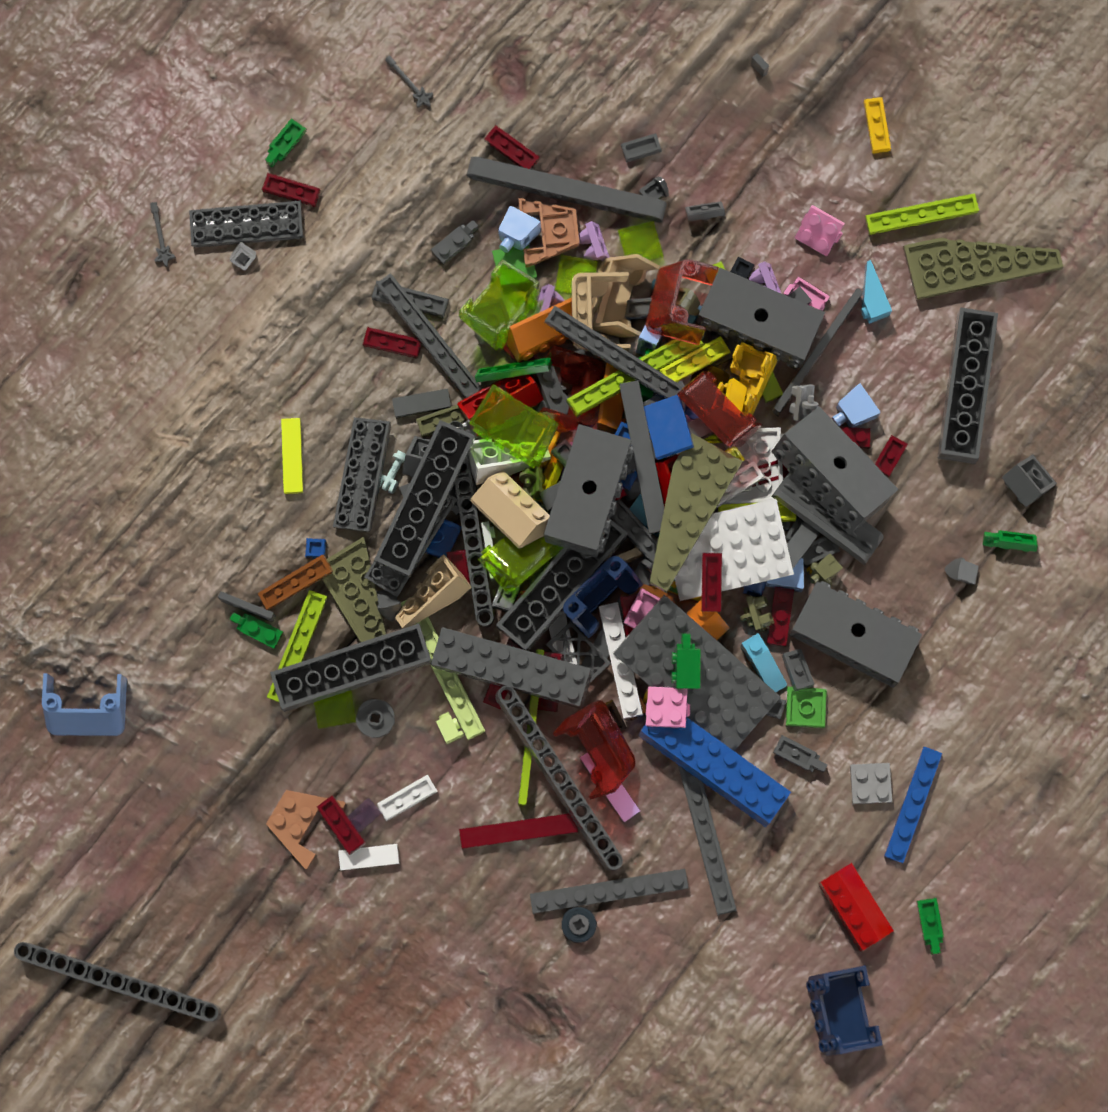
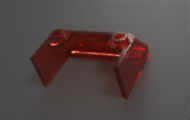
M691 259L661 267L656 276L645 323L647 330L651 333L699 345L706 327L688 323L689 315L687 310L676 306L681 279L686 278L712 285L719 267Z
M556 345L553 346L545 357L551 358L552 365L561 368V379L565 383L573 385L571 396L604 379L606 367L598 359ZM600 404L577 417L570 407L568 415L543 407L533 419L532 424L557 432L575 431L579 424L591 428L598 420Z
M703 371L684 386L677 395L729 448L742 447L762 424L756 423L757 419L751 413L741 412L716 386V377L710 371Z
M599 700L565 718L553 733L554 737L565 733L570 737L578 734L595 766L590 776L596 787L588 796L590 800L615 793L636 764L634 754L609 709L603 701Z

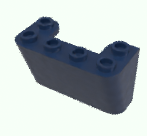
M613 556L566 600L563 610L570 621L585 636L590 638L599 626L597 619L591 613L617 587L626 594H633L643 583L623 559Z
M866 965L810 976L806 982L811 998L810 1007L815 1017L814 1025L819 1036V1049L826 1056L883 1046L879 1025L869 1027L861 987L870 985Z

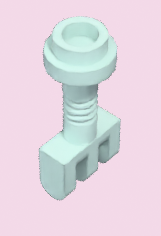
M399 450L393 455L395 461L388 475L382 474L380 487L382 486V489L385 491L389 488L388 492L391 494L395 492L399 484L394 478L402 462L404 463L406 455Z

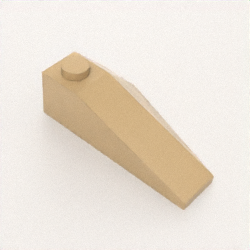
M444 554L428 569L426 579L423 583L419 582L416 586L418 590L414 596L407 599L395 618L402 629L413 626L452 604L471 588L464 575Z

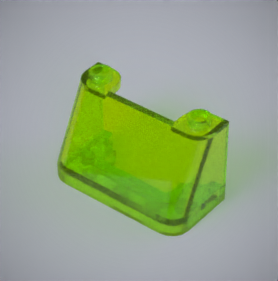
M505 536L493 547L488 545L481 551L483 555L478 560L509 595L516 587L558 554L563 547L546 543L543 536L519 549Z

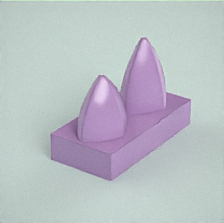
M593 221L585 224L586 229L579 234V244L592 243V245L585 252L584 258L594 261H603L606 258H610L599 225Z
M765 261L758 264L759 268L750 275L748 280L758 284L765 283V287L781 293L771 265Z
M548 284L541 288L534 315L548 309L549 306L565 301L558 292L554 291L555 286Z

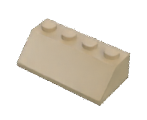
M503 470L488 477L471 498V502L519 549L544 536L550 515Z

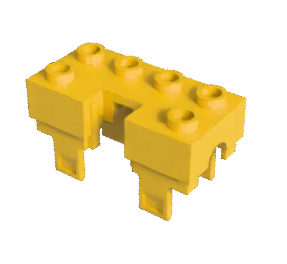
M741 342L740 345L737 344L732 355L733 362L730 369L731 373L739 376V382L747 387L741 418L735 420V424L747 428L777 363V356L767 351H758L753 346ZM722 382L719 383L715 392L716 399L711 407V411L723 406L728 383L725 385Z

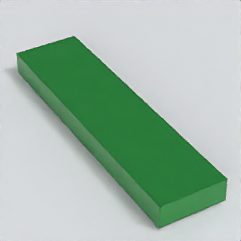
M551 358L480 368L475 375V380L477 383L547 372L552 365Z

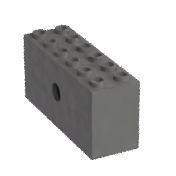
M719 268L699 313L697 325L703 331L717 333V336H721L722 339L729 338L734 340L735 344L740 345L743 342L753 346L758 351L772 353L777 356V362L781 360L787 363L786 365L790 368L801 369L822 323L825 312ZM759 309H762L759 316L755 314L756 311L758 312ZM760 318L764 320V322H758L756 319Z
M820 406L788 430L771 451L775 458L787 468L790 474L795 476L801 485L811 493L814 499L827 510V513L849 535L883 508L899 490Z
M578 425L544 532L546 543L597 558L599 553H603L606 544L604 536L609 534L611 528L610 516L614 517L617 509V501L615 500L621 496L623 489L621 481L626 480L628 474L627 462L632 461L634 446H631V439ZM587 489L595 490V493L590 495L584 492Z
M816 582L789 636L894 688L899 683L922 636L919 633V629L911 625L907 627L901 624L902 621L896 617L891 616L889 618L883 615L884 612L878 608L871 609L867 607L866 603L860 599L853 600L849 598V594L844 591L838 590L837 592L831 589L832 586L826 582ZM851 630H858L861 633V637H855Z

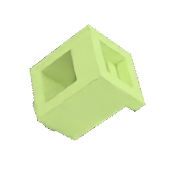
M449 712L438 717L439 720L436 722L447 744L464 737L462 730L458 732V729L461 727L457 719H452Z

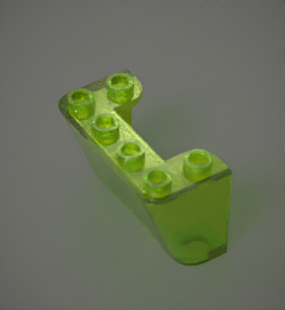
M502 259L491 272V281L474 302L472 298H469L459 310V318L496 351L499 348L502 349L507 342L509 327L526 319L528 312L536 308L538 304L537 297L540 293V282Z
M494 384L469 422L474 427L472 431L478 434V436L486 441L492 439L495 441L493 445L501 450H504V448L510 450L509 454L518 460L520 459L533 469L535 466L540 467L559 425L555 420L541 412L538 413Z

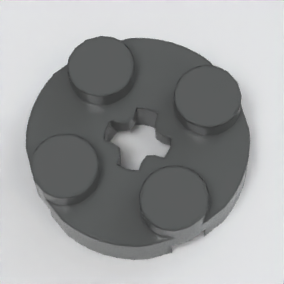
M370 699L359 707L356 723L364 735L370 738H381L386 736L395 725V713L387 702ZM374 713L375 715H381L380 722L377 724L370 721L372 719L371 715Z

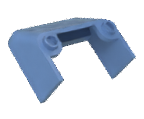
M43 674L42 708L46 728L49 733L56 736H118L122 734L125 729L127 678L117 674L116 694L104 695L100 702V709H62L61 697L53 693L54 678L49 674Z

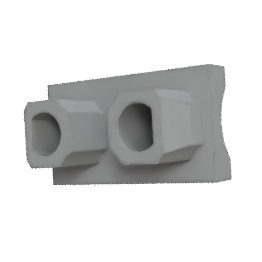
M797 385L792 387L791 394L796 397V402L791 403L789 412L794 415V420L800 421L804 419L813 409L819 406L817 402H814V385Z

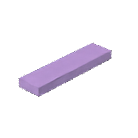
M596 747L580 757V760L623 822H626L640 812Z

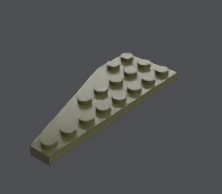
M936 238L903 246L916 300L1063 269L1059 249L1027 248L1019 245L1007 246L1006 244L967 242L959 239L947 240V238Z
M693 433L691 437L694 448L682 451L673 464L649 583L667 593L743 462Z

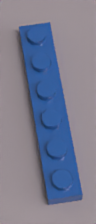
M925 746L922 748L884 857L902 864L904 863L940 762L941 752Z

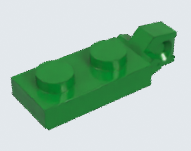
M291 118L269 145L267 151L269 155L265 159L266 164L273 167L278 160L282 161L307 132V129Z
M998 530V533L984 532L982 544L991 548L995 546L1025 552H1037L1038 548L1037 536L1034 534Z
M233 612L230 617L232 622L238 624L236 629L240 630L241 633L272 649L276 648L284 633L245 613L242 617Z
M937 898L918 900L916 903L923 941L925 945L930 946L931 955L940 954L939 943H943L944 935Z

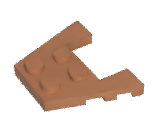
M519 198L520 211L530 216L540 215L543 247L524 249L525 267H530L580 246L576 209L559 205L550 206L538 201L530 202Z
M286 790L266 825L298 862L308 870L316 854L299 845L319 811L317 806L327 798ZM337 800L342 809H344L346 803Z

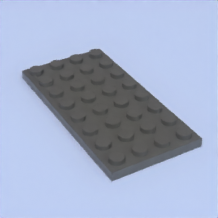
M663 595L613 654L650 687L675 688L674 684H671V672H674L675 664L671 663V654L675 652L677 644H681V633H690L691 644H695V648L701 649L700 689H688L687 703L690 704V716L687 718L735 751L781 697L666 595Z

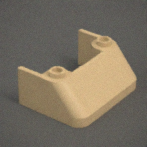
M639 254L611 257L603 260L598 273L629 272V277L626 282H608L606 294L602 297H593V330L620 338L640 336L641 332L633 329L631 322L624 319L627 300L630 299L633 286L639 285L645 280L646 271L657 270L659 265Z
M629 272L576 274L571 282L572 317L593 329V297L605 295L608 289V282H626ZM573 341L576 348L588 351ZM616 344L627 352L631 348V344Z

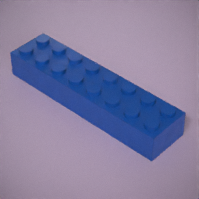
M687 717L686 728L647 727L645 724L638 735L764 827L770 824L791 793L787 788Z

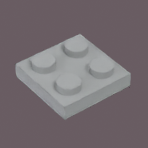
M890 763L850 765L852 804L892 803Z

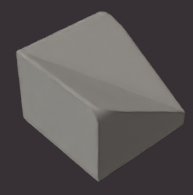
M242 242L230 255V261L244 271L256 258V252Z

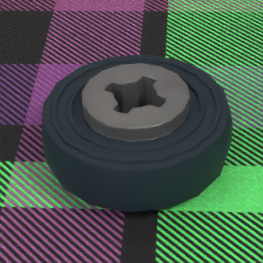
M575 907L564 914L561 928L563 934L569 940L582 943L588 941L594 935L597 922L590 910L584 907Z

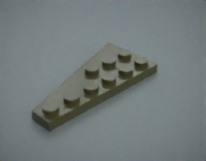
M362 537L327 558L333 572L322 578L360 642L386 634L382 615L377 608L379 603L375 584L365 578L371 565L365 538Z

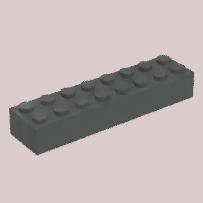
M962 307L957 313L938 459L976 464L979 459L998 313Z
M442 420L439 421L374 559L376 563L404 576L411 577L475 441L474 435Z
M611 520L610 532L604 536L605 548L603 553H599L598 558L563 548L496 624L497 628L522 650L529 651L564 611L563 606L566 600L611 558L628 538V533Z
M416 624L272 671L270 674L281 709L286 712L431 664V658L420 624Z
M443 627L431 661V665L440 670L500 687L510 686L515 691L578 709L583 708L593 671L587 667Z

